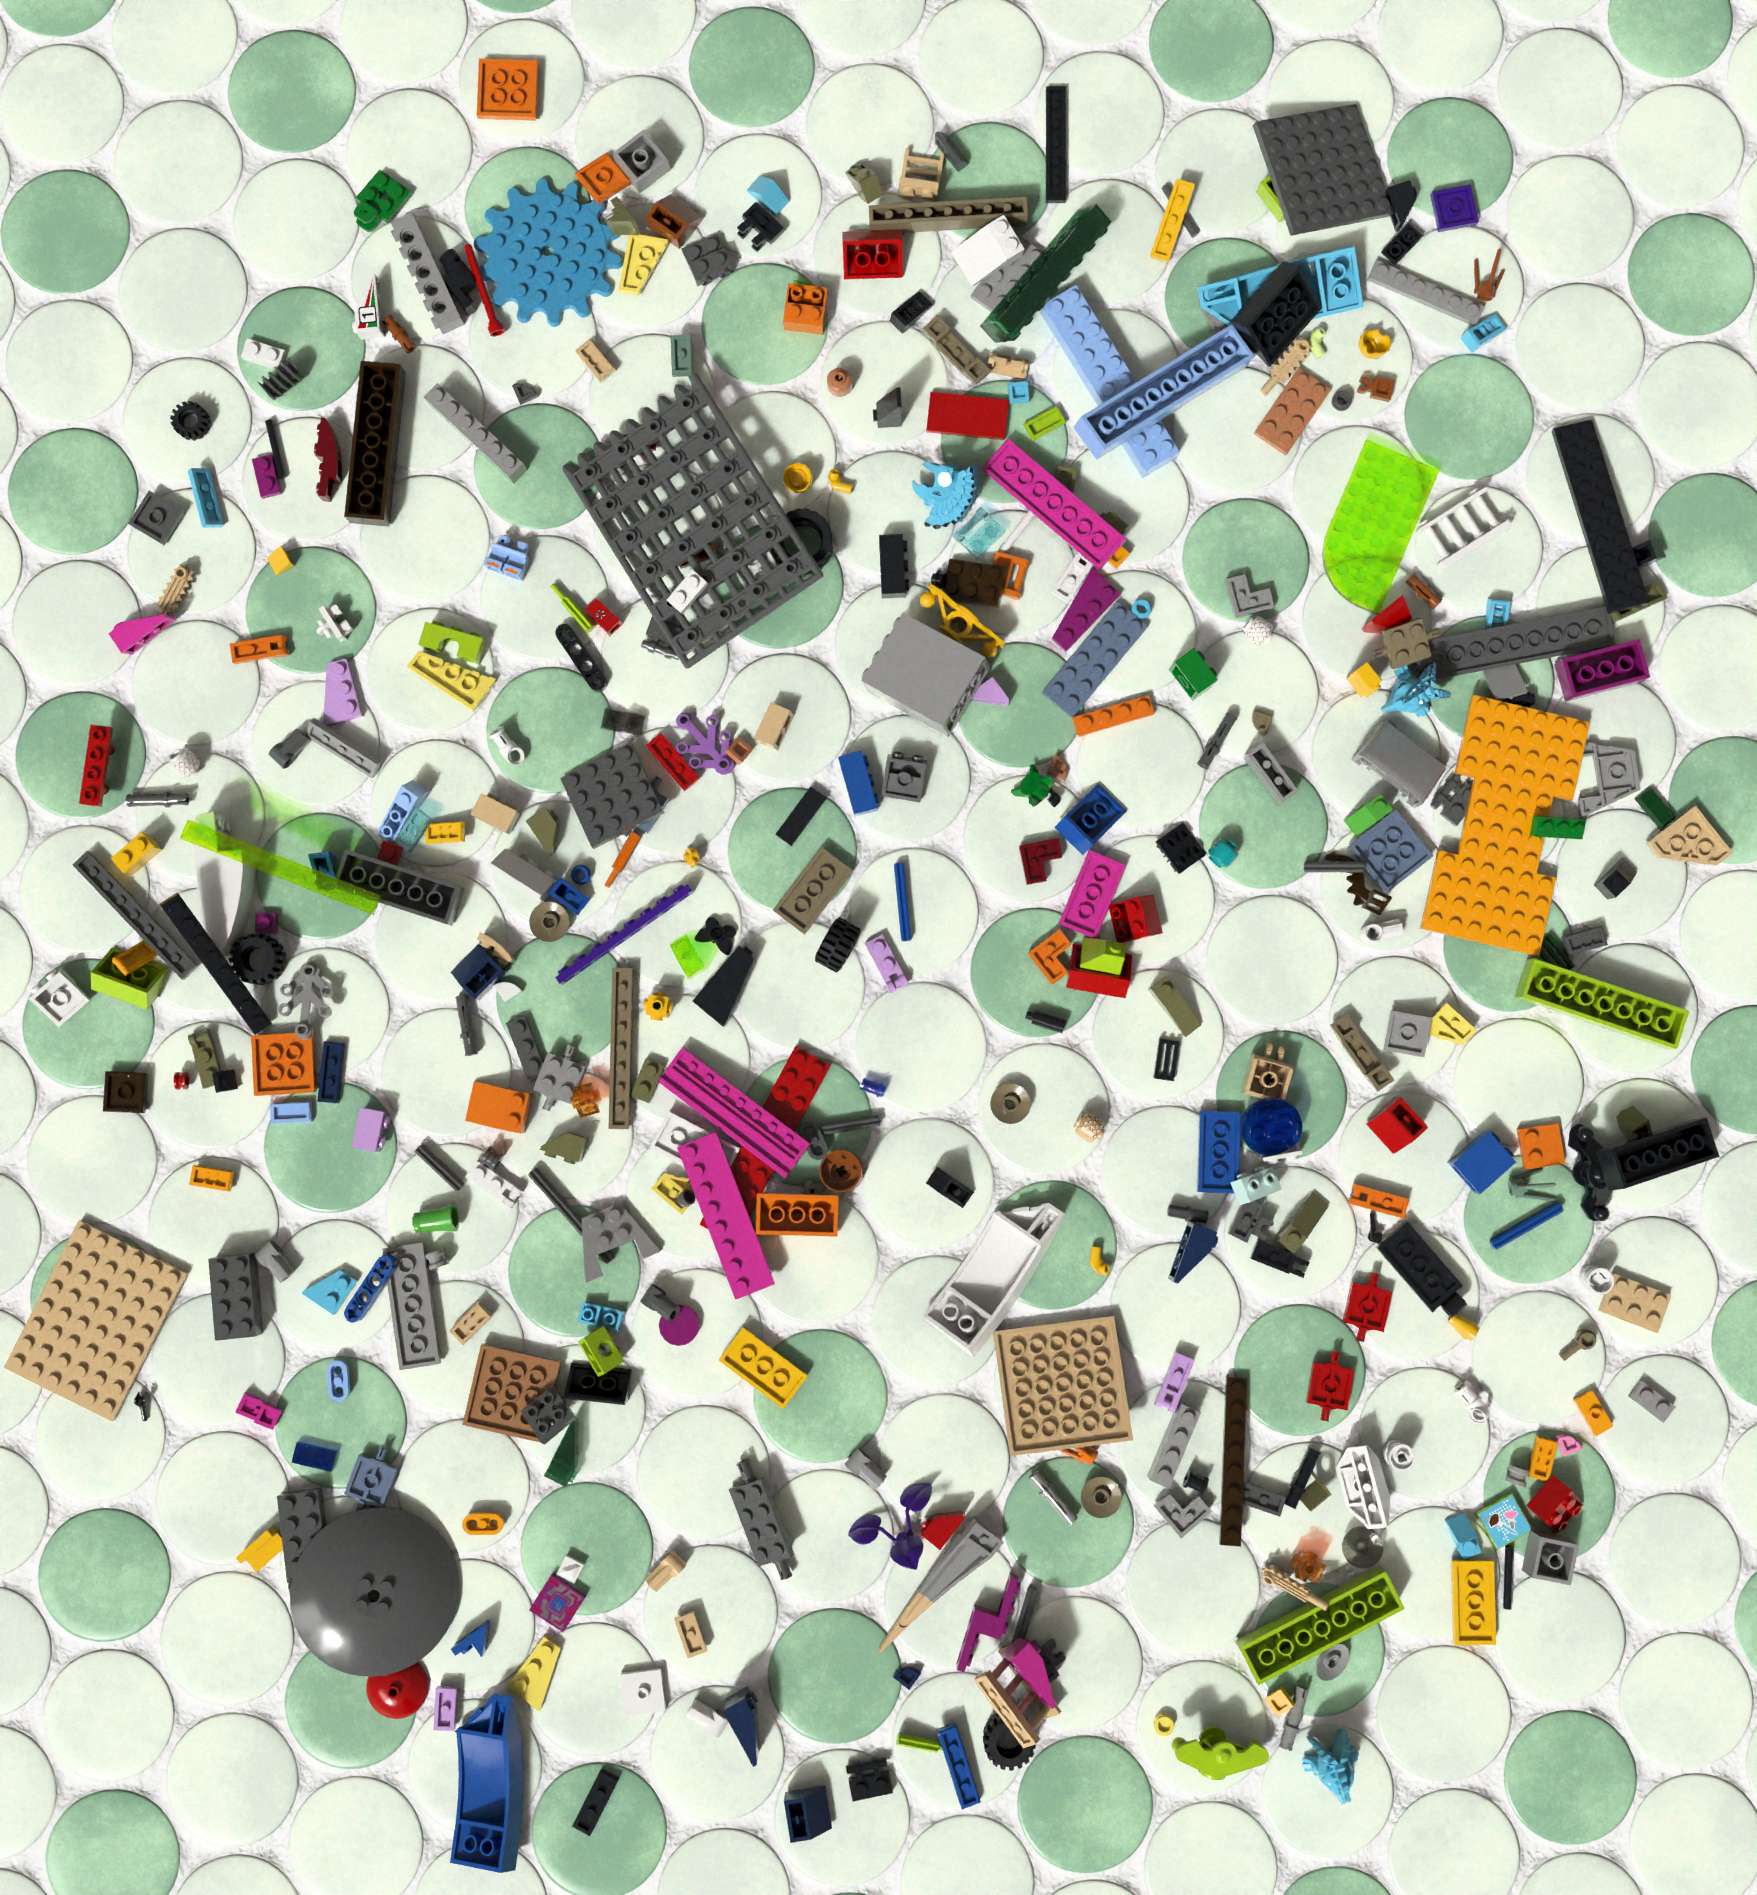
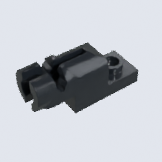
M451 248L439 258L447 274L442 278L460 305L470 316L475 310L472 306L474 301L468 293L476 288V281L474 275L464 261H461L455 249Z

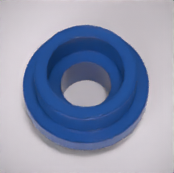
M577 865L571 871V878L576 884L584 885L590 881L591 871L585 865ZM584 872V878L580 879L578 873Z

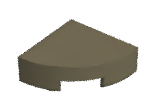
M1253 710L1252 723L1260 734L1266 736L1273 716Z

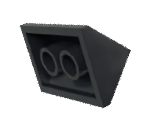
M571 1363L564 1398L625 1405L629 1400L632 1369L615 1367L598 1377L591 1365Z

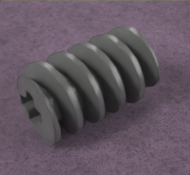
M287 357L288 365L281 362L282 369L275 366L276 374L269 371L270 379L262 376L263 384L258 382L274 401L276 400L275 392L281 396L283 395L281 388L286 391L289 390L287 383L294 386V378L298 381L302 380L301 372L289 357Z

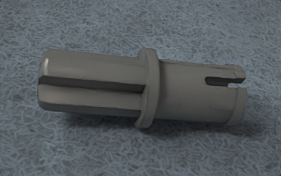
M1169 1205L1167 1216L1185 1219L1186 1222L1191 1220L1206 1224L1209 1212L1192 1209L1191 1206Z

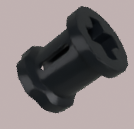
M1189 1469L1184 1477L1182 1486L1184 1488L1190 1487L1198 1491L1200 1495H1203L1208 1486L1209 1478L1195 1475Z

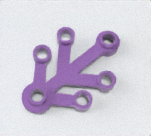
M680 713L676 718L678 727L683 730L687 729L700 745H687L685 742H679L676 745L677 752L681 755L686 753L709 754L714 760H700L698 757H692L689 761L691 768H715L716 772L721 775L729 774L734 768L732 758L725 753L732 738L730 732L727 730L720 732L719 738L722 744L721 753L719 754L715 750L718 719L713 715L707 717L708 734L706 740L692 724L691 716L688 713ZM686 717L688 719L687 723L682 724L680 722L681 718ZM710 719L716 720L714 725H709L708 722ZM724 733L729 735L727 740L722 739ZM681 745L686 746V750L683 752L679 751ZM693 760H698L699 765L693 766ZM722 761L727 762L725 768L720 767Z

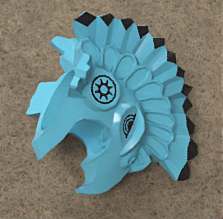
M930 461L923 463L922 465L934 473V485L930 486L927 483L918 485L913 480L912 486L914 492L924 500V505L928 509H932L930 516L924 522L925 527L933 526L936 530L940 529L941 526L947 527L950 522L953 525L963 522V516L968 514V510L976 501V495L979 493L978 467L973 464L968 469L960 471L958 470L959 464L948 461L945 465Z
M1433 661L1429 662V664L1427 663L1424 672L1418 678L1414 677L1409 666L1405 665L1394 670L1398 682L1393 687L1386 703L1381 707V711H1403L1415 713L1417 717L1425 716L1427 712H1430L1427 702L1435 698H1450L1451 692L1434 688L1436 685V664Z
M1339 1728L1329 1749L1308 1735L1306 1738L1313 1745L1312 1748L1316 1750L1318 1755L1304 1756L1302 1758V1767L1305 1772L1313 1771V1774L1319 1777L1320 1781L1335 1795L1342 1805L1346 1804V1802H1351L1349 1792L1354 1783L1355 1771L1353 1762L1358 1760L1359 1753L1356 1751V1747L1349 1744L1351 1739L1347 1737L1349 1733H1346L1347 1730Z

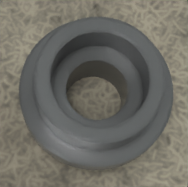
M1338 391L1333 395L1331 403L1334 409L1345 411L1350 407L1352 399L1349 393ZM1338 399H1342L1344 404H1339Z

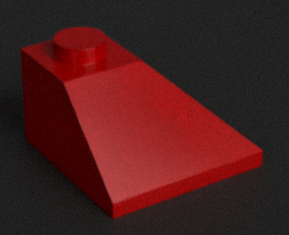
M1403 596L1399 597L1362 628L1363 632L1382 634L1381 630L1410 621L1412 616Z

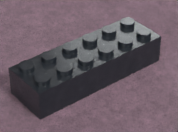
M1707 1117L1685 1121L1596 1151L1608 1191L1626 1189L1720 1157Z

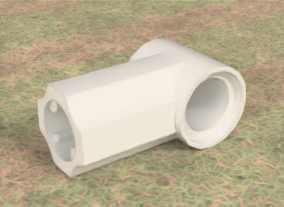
M1399 919L1370 924L1362 927L1359 936L1363 942L1373 943L1403 936V926ZM1369 929L1374 931L1373 939L1368 936Z
M696 1699L692 1702L685 1716L703 1726L708 1734L716 1738L721 1736L728 1723L723 1711L719 1709L713 1710Z

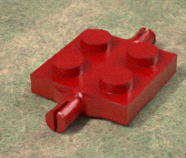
M1371 1272L1369 1284L1351 1282L1342 1322L1359 1328L1357 1341L1365 1342L1367 1330L1384 1332L1393 1292L1383 1290L1377 1286L1380 1275Z
M1332 1351L1330 1363L1312 1362L1306 1397L1307 1403L1315 1404L1322 1408L1320 1420L1329 1422L1330 1410L1342 1409L1348 1411L1354 1369L1345 1368L1338 1364L1340 1352Z

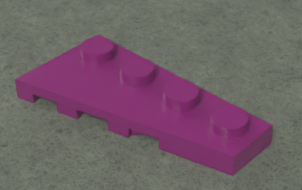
M1091 568L1054 633L1052 640L1062 650L1067 652L1121 594L1096 570Z

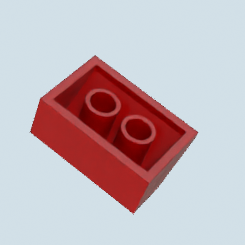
M901 230L842 232L844 280L903 278Z
M1073 944L1066 988L1126 998L1131 981L1132 954L1125 953L1120 975L1080 968L1082 945Z

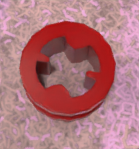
M175 1072L173 1081L176 1090L189 1088L190 1078L188 1072H183L182 1074Z

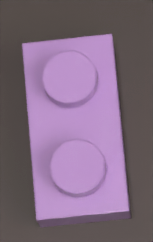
M436 1687L433 1730L454 1731L456 1729L458 1687Z

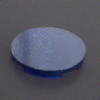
M1277 1097L1262 1098L1252 1103L1243 1113L1240 1122L1241 1135L1247 1146L1254 1152L1266 1156H1273L1293 1148L1301 1137L1303 1127L1300 1114L1295 1106L1287 1100Z

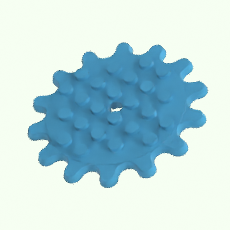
M539 179L537 181L536 191L531 196H523L518 189L510 188L507 192L509 208L502 212L490 208L484 214L485 220L491 224L493 230L488 236L476 237L473 242L477 251L488 255L487 263L479 267L483 280H493L497 283V290L491 297L493 305L500 307L509 301H513L518 305L516 316L521 323L529 322L534 313L543 312L546 315L548 324L552 327H557L560 325L562 313L566 309H573L579 317L585 318L591 312L588 304L590 295L596 293L603 297H608L613 292L612 285L605 280L604 276L609 269H619L624 264L621 255L612 253L609 250L610 242L619 238L620 235L612 234L609 226L603 225L600 222V216L606 208L604 202L598 205L595 200L588 204H583L579 201L581 190L576 183H569L566 189L558 194L551 191L550 183L546 179ZM551 247L553 253L550 256H545L543 250Z

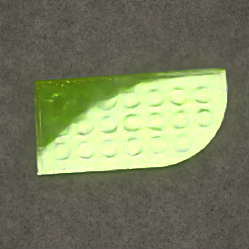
M1368 439L1363 444L1326 531L1322 547V559L1326 575L1339 595L1349 603L1378 615L1437 478L1439 469Z

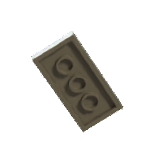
M821 847L773 911L805 935L853 873V870Z

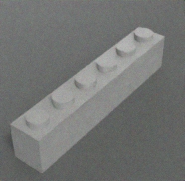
M438 383L424 396L429 406L513 484L527 471L520 459Z

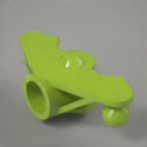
M1217 1726L1205 1728L1199 1735V1742L1197 1739L1186 1741L1182 1737H1176L1171 1743L1172 1750L1180 1762L1197 1769L1203 1776L1212 1780H1223L1226 1776L1261 1766L1269 1759L1267 1749L1258 1741L1249 1742L1247 1747L1226 1740L1224 1731Z

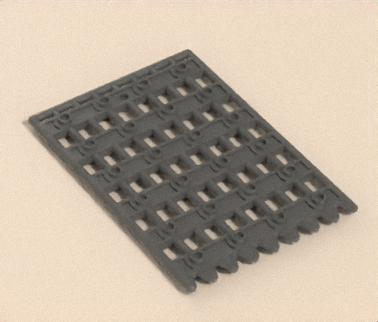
M696 373L690 377L692 390L689 391L680 384L675 385V402H672L666 396H659L658 406L660 412L658 414L648 407L643 408L642 418L644 424L640 425L634 419H627L625 424L627 436L624 437L620 432L612 430L609 435L612 445L610 448L602 442H595L593 449L596 458L592 459L585 453H579L577 457L579 470L576 471L568 464L562 467L569 482L686 669L691 668L823 577L822 570ZM709 406L716 420L706 426L698 412ZM691 417L700 430L692 437L688 435L682 425ZM674 429L677 430L684 441L675 449L666 437ZM729 438L737 452L727 459L719 444ZM658 440L668 453L659 460H657L650 448ZM710 450H713L720 461V464L710 470L702 457ZM641 452H644L651 463V466L643 471L640 470L634 460V457ZM695 461L704 473L696 481L693 480L686 469ZM627 463L635 477L625 483L617 469ZM748 471H750L758 484L750 491H747L739 478ZM680 472L688 487L678 493L670 479ZM610 474L619 486L611 494L608 493L601 481ZM733 482L741 497L731 503L723 488ZM662 484H664L672 497L663 504L653 491ZM595 485L603 499L593 506L585 492ZM715 494H717L725 507L716 514L706 501ZM646 495L655 507V510L648 515H645L638 504V501ZM768 504L772 506L779 517L770 524L767 523L760 511ZM699 505L708 517V520L701 525L697 524L690 513ZM632 507L639 521L629 527L621 513ZM754 515L762 528L753 536L744 524V521ZM684 516L692 531L682 537L674 523ZM613 518L617 520L623 530L615 538H613L605 525ZM736 526L746 540L737 547H735L727 534ZM666 528H668L676 541L668 548L664 546L658 536ZM790 536L799 549V552L792 557L788 556L781 545ZM719 538H721L729 551L720 559L710 545ZM650 539L660 552L652 559H649L642 547ZM773 548L783 561L774 569L764 555ZM703 549L713 563L704 570L695 558V555ZM634 550L643 562V565L636 570L632 569L626 559V556ZM757 559L766 572L758 580L755 579L748 568V565ZM687 560L693 570L709 583L691 604L701 618L692 625H690L684 614L680 613L667 601L674 590L670 592L662 580L664 576L672 572L680 584L685 578L678 567ZM812 570L814 574L803 580L801 576ZM740 571L750 584L741 592L731 578ZM795 581L797 585L786 591L785 587ZM724 582L733 595L725 603H723L715 590L716 587ZM654 583H656L664 596L655 604L645 590ZM779 593L780 597L770 603L768 599ZM706 594L710 595L717 607L709 614L705 612L699 602V599ZM741 600L746 601V605L744 607H740L739 605ZM762 604L764 608L754 614L752 610ZM745 615L747 619L737 625L735 621ZM674 616L677 617L684 629L675 637L666 624ZM729 626L731 630L721 637L719 632ZM709 639H714V642L707 647L703 646V643ZM696 649L698 653L688 659L686 655Z

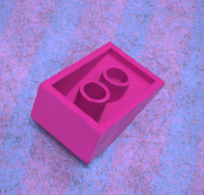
M1018 1637L1001 1655L1041 1702L1053 1709L1055 1702L1043 1658L1038 1654L1040 1649L1028 1639L1023 1640Z

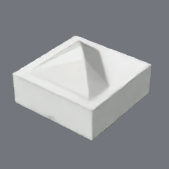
M567 1554L557 1575L575 1583L585 1563Z

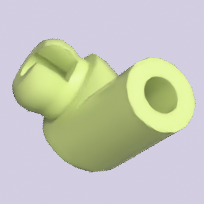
M1321 327L1313 330L1309 338V344L1313 346L1311 350L1317 359L1326 354L1320 345L1322 338L1325 336V330Z

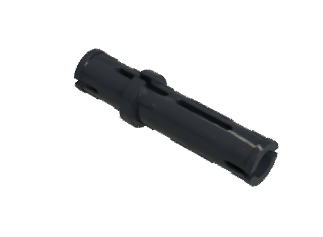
M1308 1447L1296 1478L1290 1484L1291 1488L1286 1497L1285 1505L1294 1509L1297 1508L1302 1494L1306 1492L1305 1487L1311 1472L1321 1454L1319 1451Z

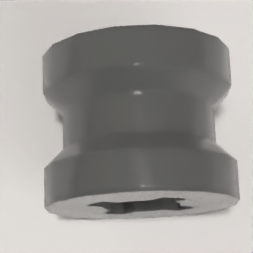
M490 1146L481 1157L479 1163L482 1165L486 1164L491 1171H494L502 1161L504 1154L497 1153Z

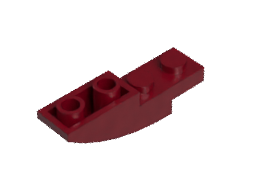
M321 417L320 424L317 425L318 442L314 445V454L322 462L319 465V474L321 476L320 482L316 485V493L322 501L331 502L333 484L342 483V457L339 442L331 424L326 418Z

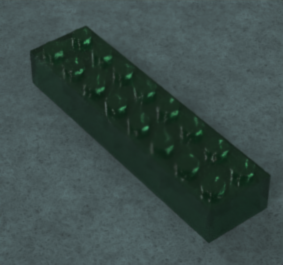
M1097 204L1079 208L980 325L995 343L1016 340L1021 334L1020 330L1032 322L1036 311H1040L1046 305V299L1058 291L1057 286L1068 279L1073 267L1078 266L1083 261V255L1091 251L1096 245L1094 242L1108 231L1107 227L1111 220Z

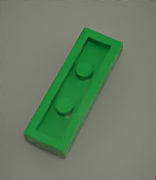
M1533 815L1530 835L1534 837L1583 839L1586 820L1582 818Z

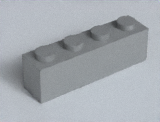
M1182 1401L1178 1402L1147 1476L1150 1481L1168 1489L1170 1488L1201 1414L1197 1408Z

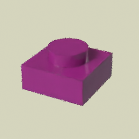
M255 913V933L278 934V914Z

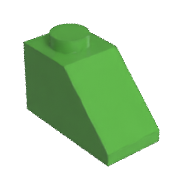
M1379 794L1346 818L1344 822L1353 834L1358 836L1393 809L1385 798Z

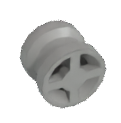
M444 1248L425 1255V1258L430 1263L428 1266L429 1270L449 1264V1260L444 1255Z
M1509 1464L1510 1472L1505 1480L1526 1487L1527 1482L1525 1479L1529 1475L1530 1470Z

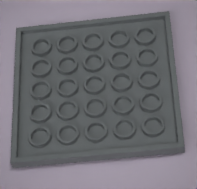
M1356 104L1261 120L1253 124V129L1290 236L1390 217L1392 215L1389 197L1385 194L1386 188Z

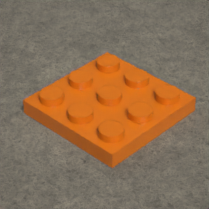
M479 58L477 118L536 121L538 60Z
M314 1032L308 1040L298 1038L295 1033L251 1036L254 1096L317 1092Z

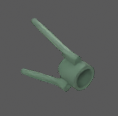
M1539 1168L1521 1175L1512 1176V1179L1508 1180V1189L1510 1195H1515V1198L1556 1201L1555 1197L1525 1193L1528 1192V1189L1555 1187L1556 1183L1528 1184L1526 1180H1522L1542 1172L1543 1169Z

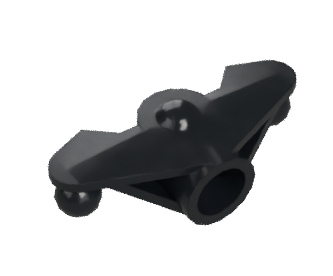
M1575 1124L1569 1132L1568 1146L1578 1153L1579 1158L1573 1166L1572 1176L1577 1184L1584 1186L1586 1192L1580 1206L1589 1220L1605 1221L1610 1216V1211L1605 1204L1613 1190L1608 1191L1596 1154L1597 1150L1604 1147L1593 1138L1594 1132L1590 1127Z

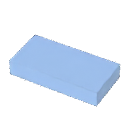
M312 1101L270 1103L271 1124L312 1122Z

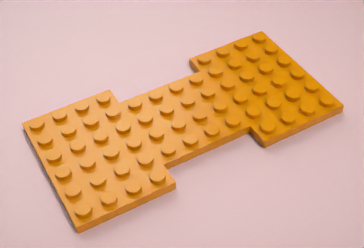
M1477 695L1471 696L1454 771L1455 774L1473 778L1457 854L1438 850L1436 853L1420 929L1528 955H1540L1556 878L1537 873L1545 837L1530 835L1533 815L1549 816L1553 797L1569 801L1573 800L1590 722Z

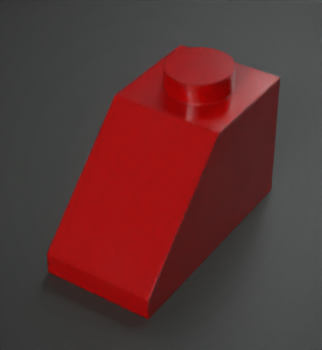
M956 1511L933 1514L930 1519L926 1517L920 1525L922 1528L920 1530L921 1536L941 1550L966 1518L965 1513Z

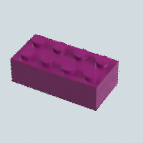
M1640 639L1568 657L1554 664L1565 702L1640 683L1650 678Z

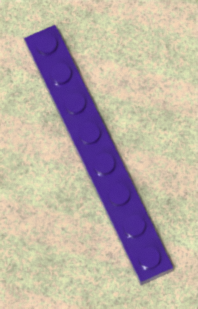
M682 884L673 890V895L668 898L664 896L658 900L656 907L645 909L640 913L641 917L639 919L628 921L624 924L625 928L619 933L614 931L607 937L608 940L605 943H597L591 948L592 952L586 956L582 954L574 960L575 964L570 967L567 965L558 971L559 975L555 977L558 983L563 985L693 894L692 889L688 884L685 886Z

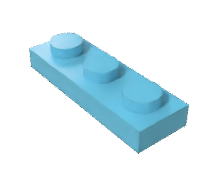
M189 469L188 475L202 528H221L224 523L210 469Z

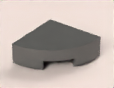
M521 383L512 385L520 405L538 398L533 388Z

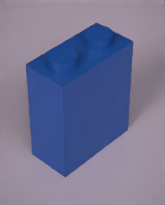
M1482 1131L1447 1162L1476 1194H1481L1516 1163L1512 1158L1514 1154L1507 1147H1503L1499 1143L1500 1138L1494 1132Z

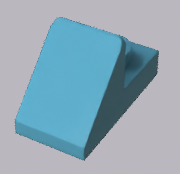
M1464 1512L1445 1520L1462 1560L1482 1553L1476 1540L1478 1535Z

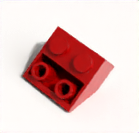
M1154 894L1139 896L1109 906L1117 942L1125 943L1163 933Z
M1394 1097L1366 1123L1392 1154L1415 1141L1429 1128L1401 1097Z
M1553 1475L1526 1506L1557 1535L1565 1530L1573 1516H1577L1580 1513L1584 1504L1571 1489Z

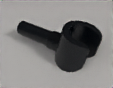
M1051 787L1049 791L1051 796L1047 801L1053 807H1056L1061 800L1059 794Z
M1370 1214L1371 1227L1368 1239L1371 1242L1380 1243L1382 1233L1376 1231L1375 1214Z
M147 1391L143 1397L138 1392L134 1399V1404L140 1407L142 1421L148 1420L146 1402L150 1394Z

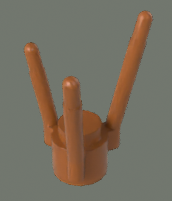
M1500 248L1497 250L1489 281H1482L1480 285L1478 260H1474L1475 288L1473 293L1477 294V299L1491 301L1495 298L1496 290L1505 272L1501 270L1494 284L1493 280L1501 254Z

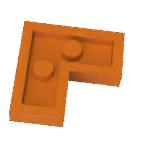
M1059 929L1027 954L1050 984L1053 985L1068 973L1056 956L1072 944Z

